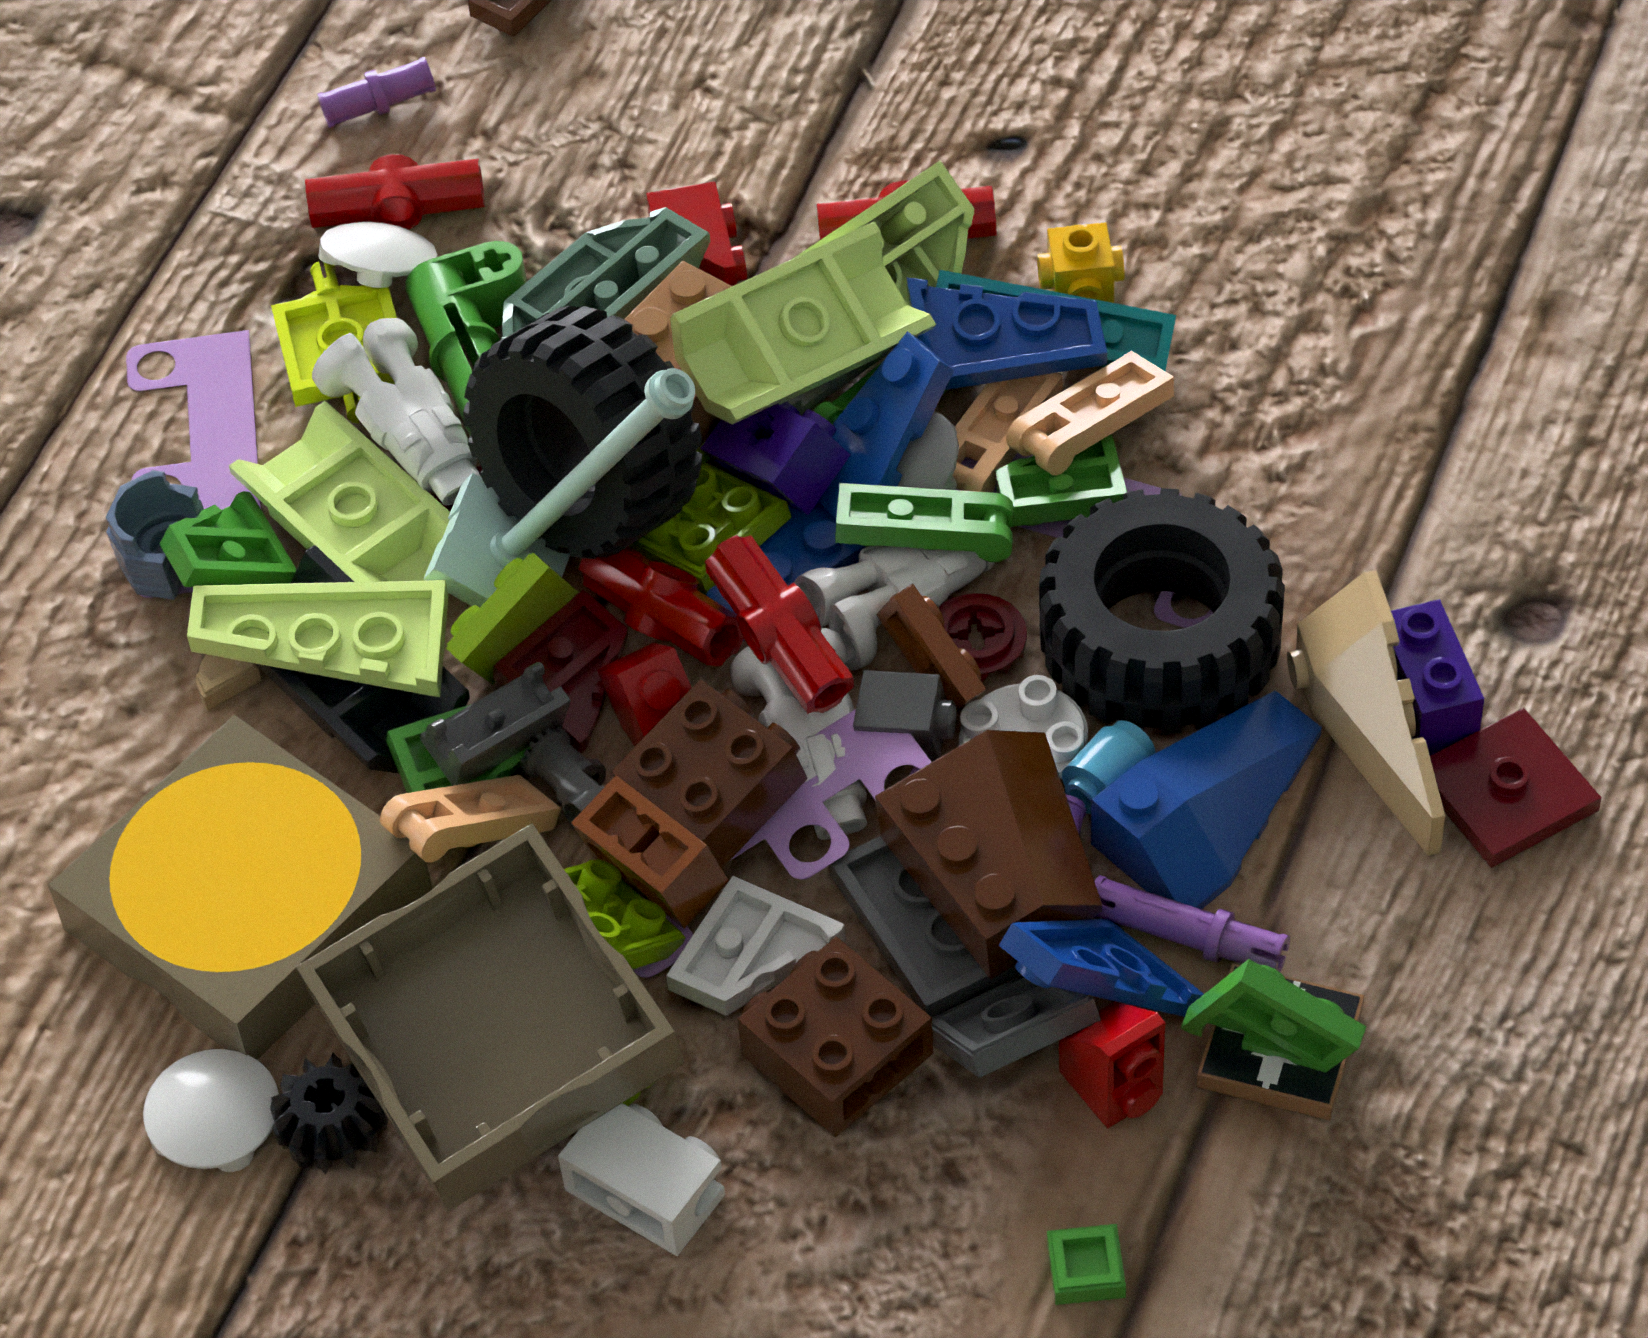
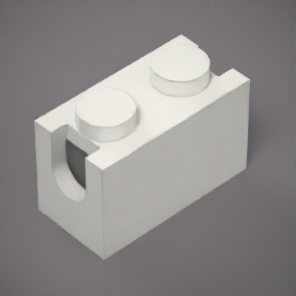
M621 1103L579 1129L558 1155L565 1191L675 1256L680 1254L725 1196L724 1186L713 1180L722 1169L721 1160L716 1152L696 1137L688 1136L684 1139L666 1129L652 1112L638 1104H631L628 1107Z

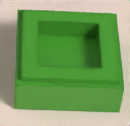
M1117 1224L1047 1231V1247L1055 1305L1126 1298V1282Z

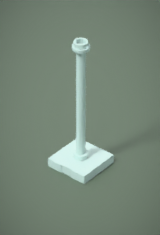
M676 368L660 370L652 375L645 384L644 393L646 399L520 521L515 516L508 517L497 504L500 498L493 488L487 489L482 478L472 473L461 484L448 517L449 523L442 540L436 546L424 580H446L449 594L470 606L477 605L480 608L496 591L497 588L494 586V581L500 571L515 558L520 557L524 560L529 553H535L562 576L570 553L564 554L545 547L544 539L538 538L663 418L678 419L690 410L695 397V385L689 375Z

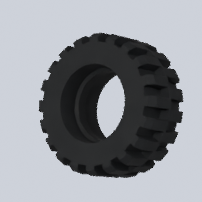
M575 306L560 307L550 313H546L493 344L475 362L464 398L469 401L463 410L464 426L470 428L471 431L468 446L472 458H478L483 469L479 473L487 489L493 488L500 498L497 504L508 517L515 516L520 521L646 399L644 393L645 384L652 375L660 370L674 368L670 360L664 362L655 352L658 346L647 335H637L632 331L633 324L618 316L611 315L607 318V311L585 306L581 308ZM694 405L684 416L678 419L663 418L538 538L545 540V547L558 553H570L572 557L595 559L597 557L607 558L619 553L680 513L682 507L689 503L695 492L696 479L699 478L702 464V454L696 451L702 441L699 423H693L691 416Z
M1161 488L1160 494L1144 495L1143 489L1126 492L1123 494V500L1115 503L1108 498L1090 507L1089 517L1085 518L1080 514L1063 528V537L1059 536L1050 545L1045 555V566L1041 569L1039 581L1041 651L1045 653V666L1050 676L1057 683H1062V692L1073 699L1079 707L1085 703L1089 704V714L1110 724L1112 719L1124 720L1135 724L1143 731L1144 727L1161 728V734L1180 733L1181 726L1194 724L1196 730L1216 722L1218 714L1224 712L1226 715H1229L1248 705V695L1255 696L1259 694L1270 680V670L1277 666L1281 651L1285 585L1282 582L1283 569L1278 555L1270 549V541L1257 526L1253 524L1248 528L1246 527V516L1229 505L1224 509H1220L1215 506L1216 500L1200 493H1195L1194 498L1179 496V489ZM1149 591H1169L1184 594L1198 600L1207 606L1213 614L1187 628L1155 631L1130 625L1112 614L1109 609L1121 600L1135 594Z

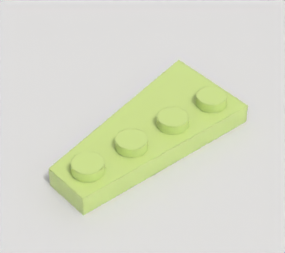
M446 580L193 586L187 639L191 652L440 697L449 595Z

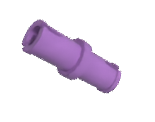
M421 57L417 61L377 74L375 69L365 72V79L325 93H318L317 96L328 127L332 128L336 124L373 111H377L378 115L390 112V105L428 92H435L436 88L425 57Z

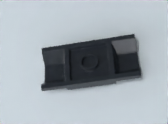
M314 545L304 552L290 584L354 581ZM256 664L331 738L336 737L369 770L399 774L386 742L389 730L464 707L470 699L469 690L444 666L442 669L440 697Z

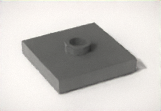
M1021 975L933 1016V1046L980 1078L1100 1021L1101 1018L1095 1001L1090 996L1055 987L1044 988L1030 982Z

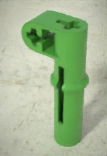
M486 242L429 259L418 264L410 272L405 282V291L430 345V366L435 375L447 383L463 422V410L466 403L469 402L464 398L472 369L461 345L464 346L474 368L475 362L481 354L500 341L496 330L493 328L502 325L504 301L527 282L522 252L516 245L509 242ZM466 427L469 435L471 436L470 428Z

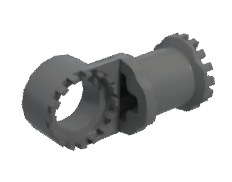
M553 727L551 730L546 728L543 735L538 733L535 736L538 741L536 744L533 741H530L528 744L532 750L526 749L523 753L526 757L521 758V763L523 764L521 768L529 777L541 778L557 792L556 799L562 806L569 824L577 833L571 822L605 787L602 784L606 778V768L598 759H587L570 744L571 738L561 727H558L557 730Z

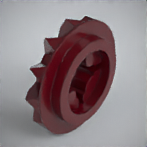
M970 593L954 597L938 607L944 618V629L958 649L966 650L974 658L980 669L982 682L992 672L999 671L1008 674L1012 662L1024 657L1027 640L1026 623L1017 608L1008 601L990 594ZM972 624L977 625V632H981V636L985 640L982 650L972 648V644L968 640Z

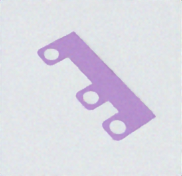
M249 330L141 344L131 348L126 355L127 383L131 389L146 391L187 385L191 462L143 468L133 475L132 480L152 470L163 471L165 475L177 478L181 485L197 487L199 500H201L204 509L215 504L222 510L231 505L236 494L242 491L250 492L230 473L229 465L238 459L258 464ZM161 351L173 356L175 368L165 378L149 380L143 378L138 373L137 366L139 361L149 353ZM252 494L261 509L260 500ZM182 584L179 587L178 594L193 592V587H184ZM141 595V596L146 597V598H153V597H151V596Z
M855 709L818 732L824 734L831 743V735L838 734L841 738V747H845V756L837 758L835 754L834 764L836 769L820 785L812 786L819 782L817 776L804 782L732 859L765 839L793 878L799 880L808 879L842 858L849 849L847 836L823 804L824 801L859 779L875 799L877 794L885 790V779L893 769L903 765H912L921 769L930 764L931 761L911 734L854 731ZM807 825L823 827L831 838L828 852L821 859L814 862H801L795 859L789 850V842L792 835L798 829ZM666 915V919L686 937L684 943L668 959L633 969L634 972L641 977L647 978L657 975L674 964L693 936L688 926L684 929Z

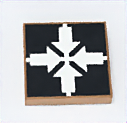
M1232 963L1229 974L1240 965ZM1284 976L1287 981L1311 995L1337 1004L1344 1011V1014L1359 1022L1363 1010L1364 995ZM1215 1025L1212 1026L1197 1073L1198 1088L1331 1120L1349 1056L1325 1073L1294 1064L1283 1057L1266 1056L1242 1049V1041L1245 1034Z

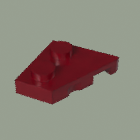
M582 590L494 664L493 679L501 686H504L523 675L527 667L536 662L542 663L545 669V674L542 675L547 689L552 692L561 686L571 700L562 729L570 736V744L582 753L588 746L607 696L597 669L621 658L627 643L628 628L586 591Z

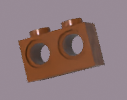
M617 775L571 822L596 860L599 859L615 866L620 871L623 881L644 898L659 905L667 916L684 929L729 881L707 844Z

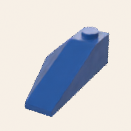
M1274 690L1139 761L1091 799V845L1146 892L1203 909L1232 885L1241 870L1244 856L1255 838L1259 839L1268 825L1271 811L1282 793L1289 790L1320 738L1322 727Z

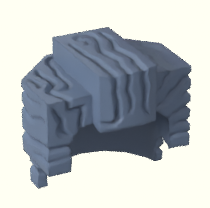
M152 470L120 486L106 515L109 525L106 533L119 567L137 595L175 600L182 583L159 543L169 525L186 517L196 518L204 508L201 500H199L197 487L171 484L166 480V475L163 471Z

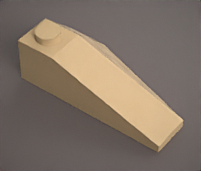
M1377 571L1363 572L1297 624L1296 650L1287 653L1290 680L1294 689H1304L1312 714L1427 856L1440 854L1445 813L1426 741L1423 737L1411 738L1416 732L1415 714L1412 704L1415 698L1409 678L1397 681V664L1393 646H1398L1400 640L1395 621Z

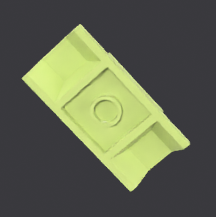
M875 221L673 313L670 318L675 360L681 370L692 379L695 385V394L705 411L732 425L777 403L779 405L879 358L884 352L894 348L907 331L917 337L936 326L929 313L907 305L883 265L881 231Z
M323 401L315 407L301 440L264 465L240 459L229 465L230 473L268 507L269 515L307 550L316 545L354 582L426 581L424 576L436 546L443 538L449 523L450 511L429 492L423 490L411 476L328 402Z

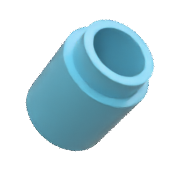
M1119 720L1113 726L1102 727L1064 768L1062 779L1065 785V794L1077 797L1085 804L1084 808H1087L1086 814H1091V799L1139 761L1155 754L1153 742L1142 729L1128 721Z

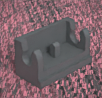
M536 662L524 670V674L451 717L445 720L440 718L427 726L426 731L421 733L420 740L452 786L466 784L530 747L528 745L530 741L538 742L535 736L538 733L543 735L546 728L551 730L553 727L557 730L558 727H563L571 700L561 686L552 692L547 689L542 675L545 674L542 663Z

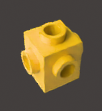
M1107 223L1047 228V253L1037 254L1040 289H1050V291L1114 303L1115 282L1124 281L1125 270L1121 245L1111 246Z

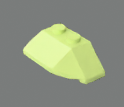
M940 160L797 256L875 221L881 231L883 265L905 302L910 306L906 277L928 280V286L936 287L940 270L962 273L968 228L971 227L975 209Z

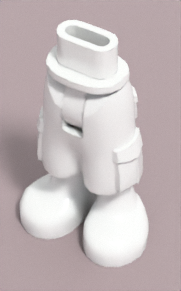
M384 318L378 319L367 326L363 335V346L352 333L338 338L321 354L314 365L312 380L322 394L329 397H341L354 391L360 397L355 415L371 434L372 439L382 448L389 450L401 466L418 481V485L423 490L435 492L445 506L454 504L461 484L472 473L481 477L475 467L477 458H472L468 446V438L461 426V422L453 413L454 409L448 393L445 392L430 368L425 369L422 366H415L412 360L418 348L416 334L403 320ZM373 366L381 373H389L395 384L381 381Z
M875 545L868 546L860 551L858 563L836 569H812L798 576L794 583L800 587L809 599L818 616L821 628L829 624L830 630L835 631L842 637L848 653L845 665L855 671L867 666L874 659L877 652L876 629L882 623L876 614L893 595L913 583L922 596L929 597L939 607L947 600L949 595L972 582L982 572L991 570L994 562L984 561L975 552L925 550L922 548ZM865 589H868L869 591L868 593L862 595H856Z
M821 628V633L845 664L848 653L842 637L833 630ZM749 646L746 647L734 658L730 665L732 685L739 693L745 696L764 697L767 705L760 713L758 722L766 728L774 722L784 728L797 741L801 750L796 755L808 778L806 781L817 776L819 782L812 785V787L820 785L836 769L834 764L835 754L837 758L845 756V747H841V738L838 734L831 735V743L824 734L818 732L854 710L849 694L847 693L840 704L824 713L812 712L807 714L770 662L762 664ZM860 779L823 802L845 835L860 831L867 825L862 808L867 799V792ZM813 825L819 839H831L827 830L821 826Z

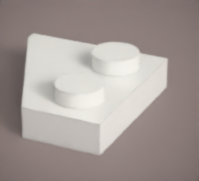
M732 876L666 975L668 990L727 1016L747 1004L755 995L768 991L781 983L790 975L795 964L806 953L814 950L819 951L836 936L844 942L846 939L845 924Z

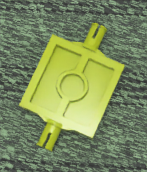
M318 261L310 269L316 291L298 300L271 305L295 407L340 398L329 397L320 392L312 380L314 365L321 354L338 338L352 333L363 346L364 331L370 323L378 319L397 318L389 287L339 286L335 265L323 262L326 278H323ZM373 366L381 381L395 384L389 373H381ZM353 391L341 397L344 399L348 420L358 424L359 419L355 415V411L360 397Z

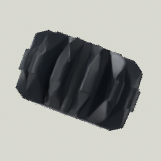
M333 1052L326 1065L317 1068L314 1063L305 1057L302 1066L304 1074L301 1077L282 1074V1082L280 1084L282 1094L271 1097L270 1110L275 1123L273 1132L278 1145H281L283 1149H289L292 1160L297 1162L299 1167L315 1159L318 1169H321L326 1175L334 1160L343 1159L344 1163L354 1169L357 1161L355 1153L357 1150L377 1153V1145L379 1143L377 1132L387 1129L389 1119L353 1063L343 1068L342 1060Z

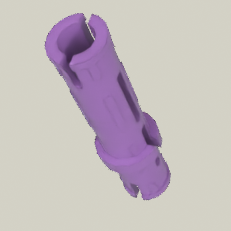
M1099 875L1094 881L1103 908V912L1095 917L1109 919L1114 923L1203 951L1204 959L1216 963L1220 962L1222 958L1241 964L1250 959L1259 965L1272 967L1279 972L1282 970L1286 956L1281 955L1282 950L1288 951L1289 935L1283 933L1280 935L1237 921L1233 912L1221 908L1215 914L1109 880L1108 877Z

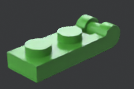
M839 483L835 543L922 548L925 550L975 552L984 561L1000 562L1007 559L1013 549V534L1010 527L1014 521V505L1009 497L1000 493Z

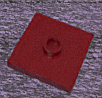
M1524 707L1430 756L1444 812L1491 868L1600 810L1602 797Z

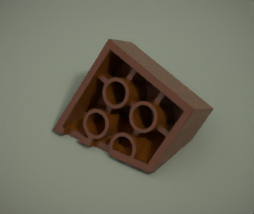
M985 730L875 796L881 838L990 979L1000 975L1018 962L999 946L1012 923L1090 920L1103 912L1102 903L1045 732Z

